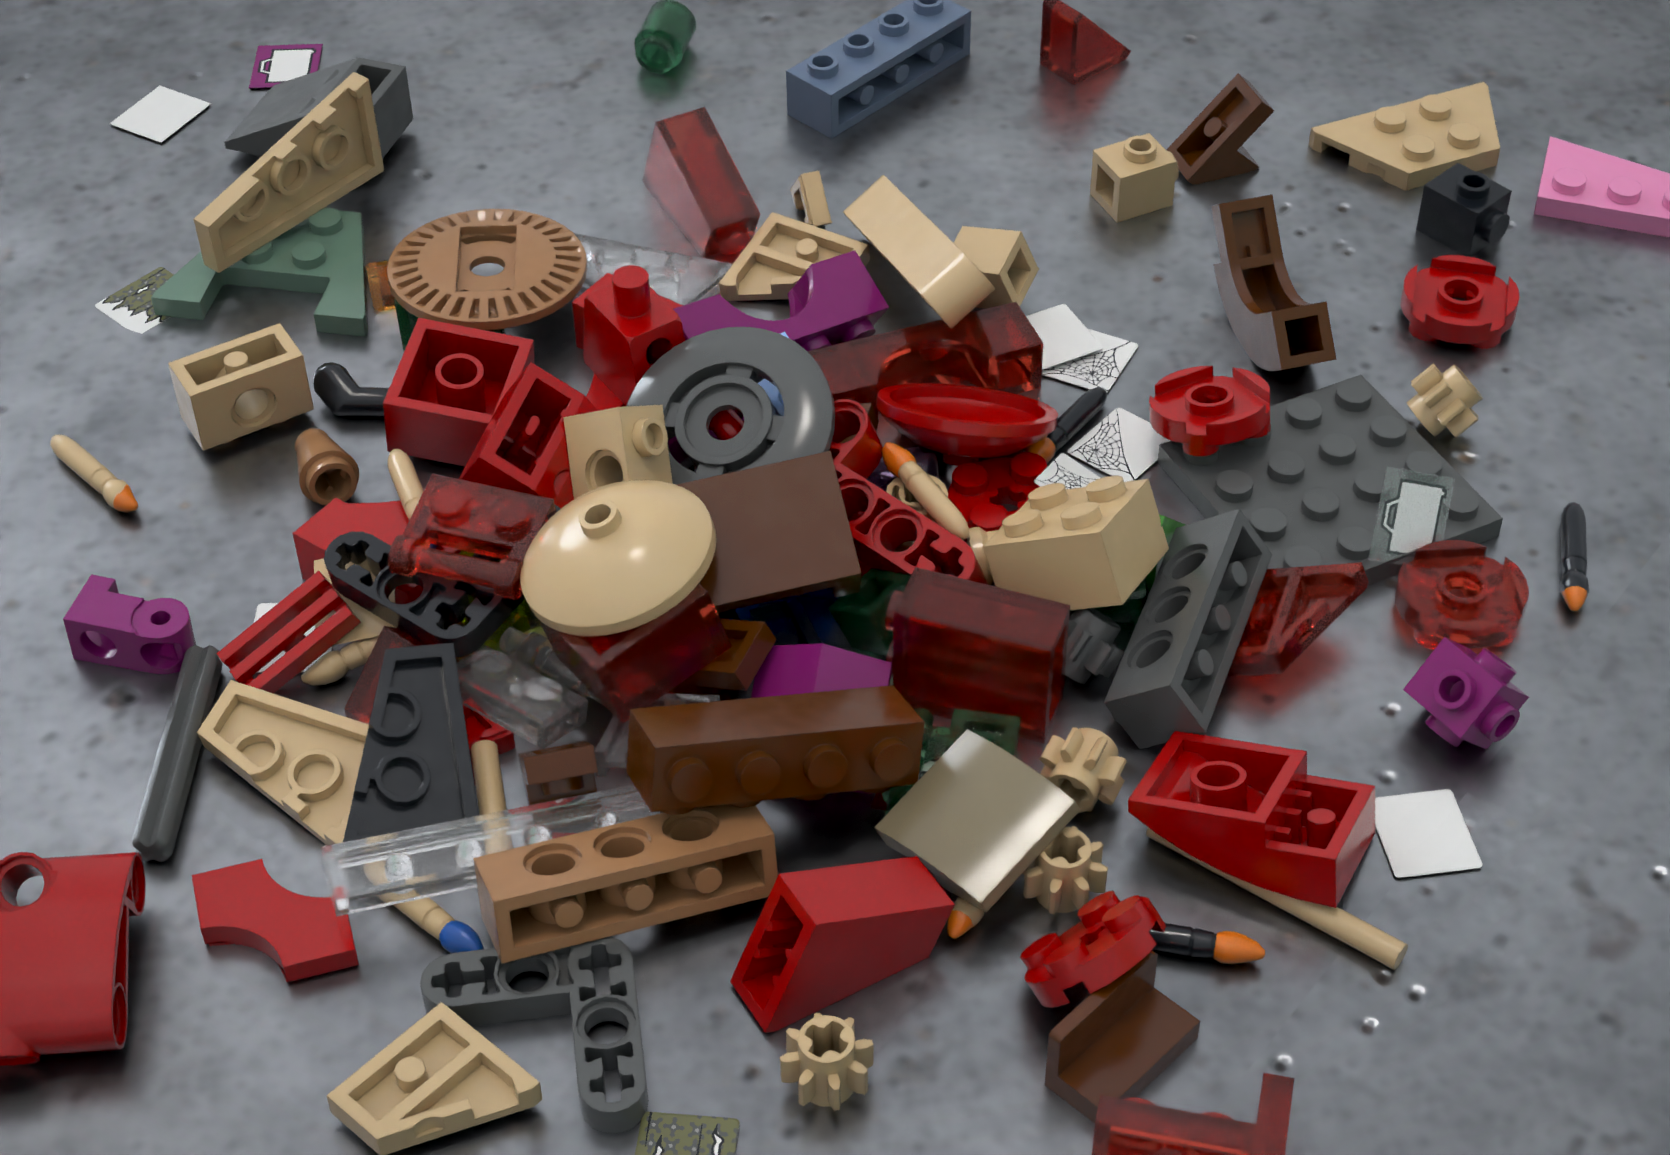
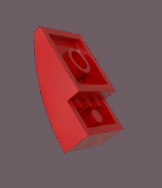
M1174 731L1129 797L1128 812L1160 837L1221 872L1288 897L1336 908L1375 834V786L1307 775V751Z

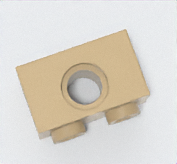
M280 323L168 363L181 418L203 451L220 444L229 443L236 438L314 410L303 354Z
M663 405L616 407L563 417L574 499L599 487L628 480H653L673 484Z

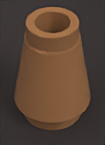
M313 428L302 432L295 441L301 491L311 501L325 506L334 498L344 502L347 501L354 494L359 480V467L356 461L334 442L325 431Z

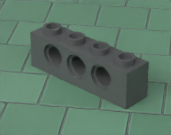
M1240 508L1175 529L1169 544V550L1163 558L1104 701L1113 718L1121 724L1139 749L1166 743L1174 731L1203 734L1208 729L1272 557V553Z

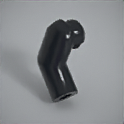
M324 363L317 368L313 377L314 391L333 414L337 416L384 417L383 402L389 388L359 387L347 369L337 363Z

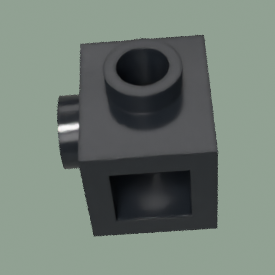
M1457 163L1424 185L1416 230L1464 256L1472 257L1487 245L1497 243L1505 234L1510 222L1507 211L1512 191L1490 180L1485 174L1475 172Z

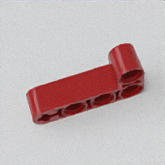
M850 399L834 401L835 427L829 451L832 454L847 518L856 512L866 511L860 518L849 521L858 559L944 615L952 618H961L974 614L983 606L988 597V584L972 548L964 540L867 480L882 459L883 447L863 406ZM856 435L852 440L845 443H840L846 437ZM907 541H915L907 550L894 552L900 544ZM938 565L940 566L943 574H945L943 578H941L937 570Z

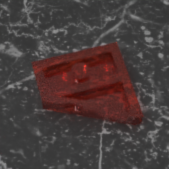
M1362 562L1267 569L1227 676H1258L1283 673L1367 589L1369 581Z

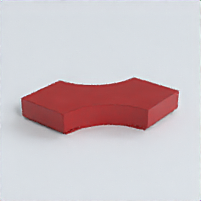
M262 859L191 875L200 929L205 944H209V946L236 944L257 949L267 954L279 965L286 982L359 965L344 895L310 897L291 892L271 878Z

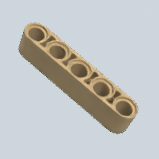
M882 175L843 211L863 236L951 329L995 290V287L977 266L885 175Z

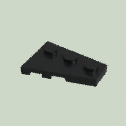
M454 643L385 649L340 859L479 843L482 831Z

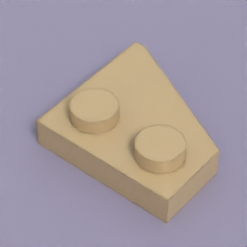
M772 212L719 282L720 294L727 301L788 299L789 291L811 264L856 250L866 267L870 261L869 245Z

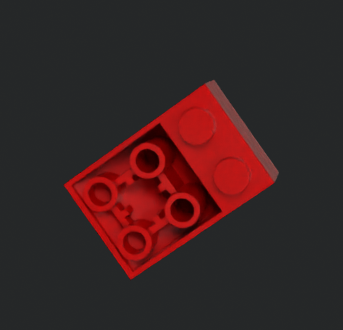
M530 362L505 393L453 489L505 520L520 506L532 501H547L561 509L574 500L563 417L598 410L584 394ZM530 531L528 534L534 536L537 533Z

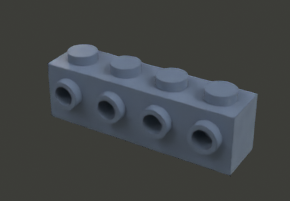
M906 0L788 69L786 71L787 115L831 139L969 55L971 10L951 0Z

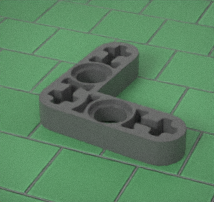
M610 936L503 964L495 948L451 953L438 957L429 963L422 972L420 987L426 1013L442 1002L472 1027L571 1015L580 1108L584 1120L593 1129L611 1134L631 1130L641 1122L643 1115L648 1109L642 1036L633 957L629 947L621 940ZM608 967L611 995L602 994L596 996L594 968ZM526 971H538L548 978L543 987L530 993H521L509 986L513 977ZM494 978L497 993L487 994L486 979ZM463 984L461 996L447 997L449 986ZM604 1021H616L628 1029L624 1037L610 1044L596 1043L587 1036V1033L593 1026ZM618 1069L621 1101L606 1102L604 1071Z

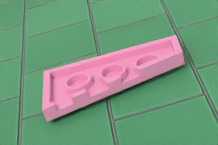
M1550 136L1534 214L1670 238V173Z

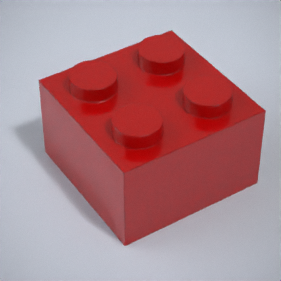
M418 318L383 402L387 451L401 449L409 456L466 466L505 393L530 362L534 363V340Z

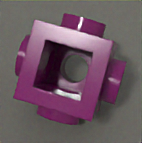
M1446 637L1441 640L1403 689L1431 713L1425 721L1427 726L1456 747L1465 740L1488 749L1493 742L1502 740L1516 726L1520 717L1519 709L1529 698L1510 682L1517 672L1497 655L1486 648H1483L1477 655L1471 649Z

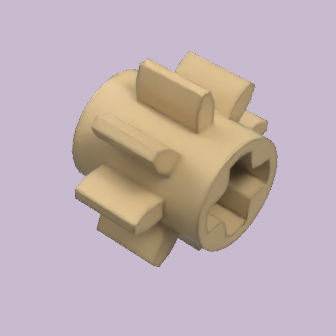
M1433 363L1411 381V386L1417 391V394L1406 403L1418 420L1434 437L1445 428H1448L1456 438L1479 420L1472 407L1480 402L1483 397L1455 364L1444 373H1441Z
M1073 727L1066 741L1059 736L1052 735L1039 758L1044 764L1040 774L1075 800L1080 808L1078 813L1092 812L1098 799L1105 804L1112 805L1125 781L1120 774L1127 763L1126 759L1118 756V748L1108 735L1093 728L1078 729Z
M1064 827L1022 873L1024 875L1023 896L1025 898L1036 897L1038 902L1049 910L1050 914H1055L1056 912L1069 913L1080 909L1088 902L1089 891L1105 893L1108 867L1101 864L1102 842L1091 843L1089 838L1078 830L1077 827Z
M818 1012L814 1013V1018L807 1021L800 1030L794 1028L787 1029V1053L780 1056L781 1082H798L800 1105L804 1106L811 1102L818 1106L832 1107L836 1111L840 1109V1104L852 1095L853 1091L864 1095L868 1092L867 1069L873 1066V1041L868 1039L855 1041L854 1019L852 1017L843 1020L836 1016H822Z

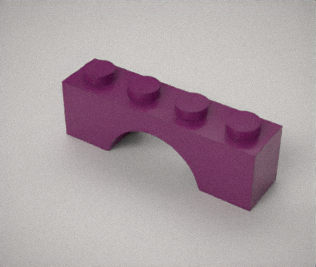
M856 250L809 266L788 293L790 318L775 321L752 317L732 306L720 294L674 308L673 310L682 321L685 341L699 334L726 327L762 328L779 334L785 332L791 340L803 347L817 360L834 346L844 344L849 349L867 341L875 334L874 325L888 310L889 306Z

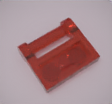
M432 474L403 535H398L391 545L388 557L389 570L391 573L413 577L417 572L490 587L494 588L496 596L518 600L522 595L520 573L525 554L539 530L556 513L554 499ZM430 544L500 558L501 561H489L429 548Z

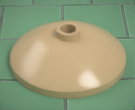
M628 480L599 487L579 496L562 507L539 530L530 544L521 566L520 584L522 593L534 615L548 627L562 633L577 636H602L636 628L658 618L678 605L702 580L710 567L716 549L714 523L709 511L700 498L691 491L675 484L653 480Z

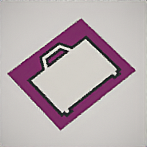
M323 44L258 46L249 88H272L273 85L318 71Z

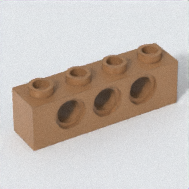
M728 804L696 807L691 812L680 815L660 813L473 858L481 917L502 964L769 896L778 877L775 834L756 806L735 807Z

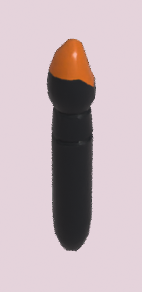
M1575 502L1568 503L1561 514L1562 579L1560 581V592L1571 611H1578L1585 603L1589 593L1588 578L1586 577V518L1580 504Z

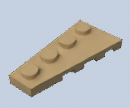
M356 72L349 75L194 218L204 265L220 273L384 171L368 78Z

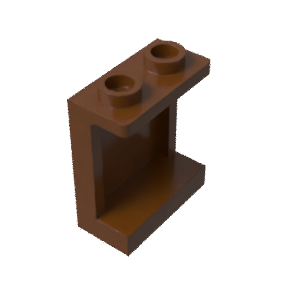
M831 451L676 484L691 491L700 498L709 511L716 530V549L710 567L699 584L687 596L690 609L703 606L705 617L719 618V614L724 611L831 587L834 598L860 592L862 573Z

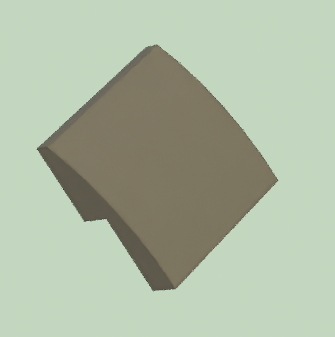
M967 729L874 828L887 846L907 857L918 856L925 867L930 869L941 887L981 910L988 912L1080 811V808L1075 800L1033 768L1001 747Z

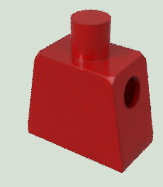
M634 265L623 266L615 270L612 274V284L590 292L584 299V363L626 406L635 386L645 372L661 356L685 341L683 324L679 315L650 287L648 272L644 268Z

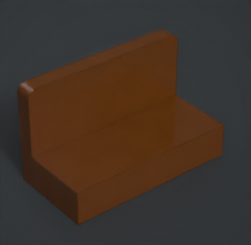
M1153 950L1125 974L1105 987L1091 993L1051 1030L1048 1037L1045 1086L1101 1129L1107 1126L1198 1039L1200 1020L1154 988L1158 954Z

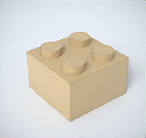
M1118 475L1097 479L1086 487L1066 489L1062 483H1053L1033 490L1028 494L1027 502L1016 513L1006 517L1002 521L1003 526L983 546L1005 617L1123 605L1169 550L1149 479L1124 482L1123 477Z

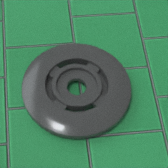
M726 327L691 337L676 345L661 356L645 372L635 386L626 405H663L668 440L676 436L686 456L698 466L696 472L682 466L673 458L668 445L672 482L675 485L827 452L830 449L835 427L834 398L829 383L815 359L795 341L779 333L753 327ZM764 378L771 382L781 394L784 416L776 415L767 393L758 384ZM732 409L742 413L744 425L735 437L728 440H717L709 434L710 422L719 412Z

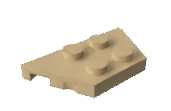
M1484 82L1436 95H1427L1421 99L1391 107H1382L1376 111L1312 127L1309 138V146L1313 150L1321 153L1326 148L1332 146L1350 154L1349 166L1365 173L1378 175L1385 182L1405 191L1424 186L1457 163L1473 171L1497 166L1500 152L1488 85Z

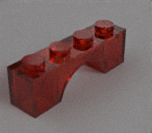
M1012 302L970 312L952 329L941 319L810 350L808 353L815 359L829 383L834 401L850 399L859 404L872 403L879 418L880 412L876 407L877 394L882 388L892 385L910 383L955 384L994 389L1013 394L1041 388L1044 343L1018 303Z

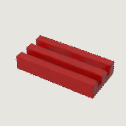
M318 570L216 654L229 667V672L237 682L274 694L359 625L361 621L329 580ZM334 610L336 612L308 636L304 635L331 611ZM282 651L286 653L259 676L254 678L253 675Z

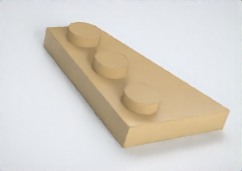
M230 680L197 731L203 746L340 856L369 724Z

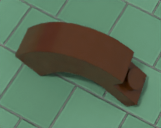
M1273 195L1211 206L1221 263L1213 264L1218 289L1233 332L1249 358L1260 368L1267 371L1285 370L1336 360L1327 301L1314 304L1305 302L1298 295L1289 278L1282 253Z

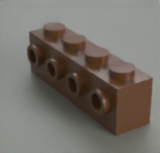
M893 685L630 709L626 773L651 812L660 811L672 815L686 814L696 807L728 804L735 807H752L758 805L762 800L795 797L801 800H818L824 798L828 793L860 790L866 793H883L895 786L914 785L918 782L925 722Z

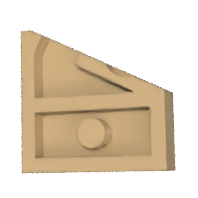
M442 1002L327 1095L331 1113L379 1155H387L532 1108L543 1100L540 1082Z

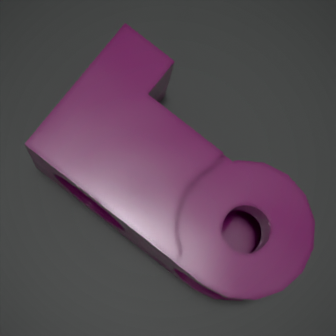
M91 574L63 618L73 659L153 674H172L180 671L187 649L196 645L188 608L181 601L173 598H158L146 601L144 598L119 594L116 580L113 578Z

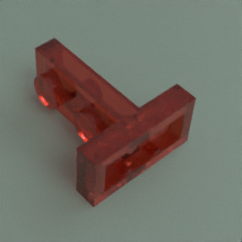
M1263 1073L1254 1124L1233 1120L1227 1115L1216 1112L1194 1113L1157 1106L1141 1098L1119 1099L1100 1095L1095 1120L1092 1155H1285L1295 1078Z

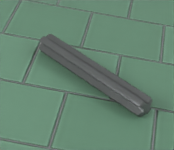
M193 645L187 649L184 655L132 839L133 847L136 848V852L140 853L142 861L145 862L152 859L164 862L173 853L202 744L197 731L211 711L223 666L222 661L216 654L219 650L211 645L205 648Z

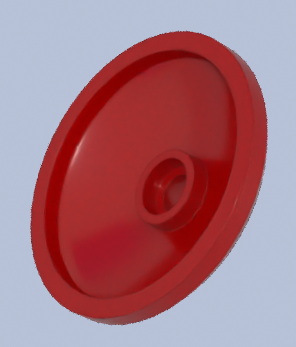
M910 383L888 386L879 390L877 394L876 407L890 425L913 443L943 453V462L955 466L969 462L977 463L979 458L1011 455L1043 440L1057 427L1058 413L1051 406L1032 398L994 389L955 384Z

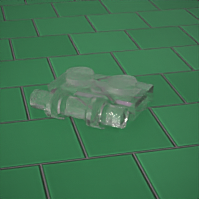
M514 627L508 628L502 634L499 642V648L510 655L485 646L457 662L463 705L542 749L586 722L588 700L585 698L589 697L605 705L611 701L617 689L616 682L600 674V667L594 662L582 656L572 659L555 650L554 642L537 632H531L527 635ZM543 672L549 675L550 677L554 678L555 680L546 678L540 674Z

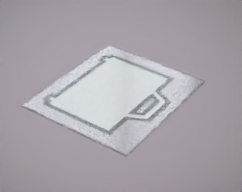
M1386 466L1368 560L1384 562L1442 541L1444 539L1455 478ZM1443 542L1390 563L1437 571Z

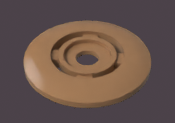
M512 209L470 210L447 215L428 222L401 240L390 255L387 265L388 284L391 293L396 301L408 312L418 318L480 330H496L520 326L554 313L576 296L582 288L587 274L585 249L572 231L553 219L535 213ZM484 263H495L504 267L502 272L493 276H479L471 272L474 267Z

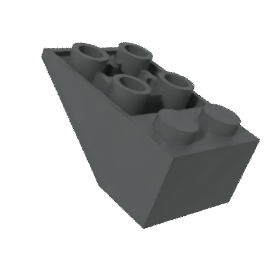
M358 57L273 85L224 142L225 148L261 157L349 75L356 72L369 79L383 159L413 120L406 66Z

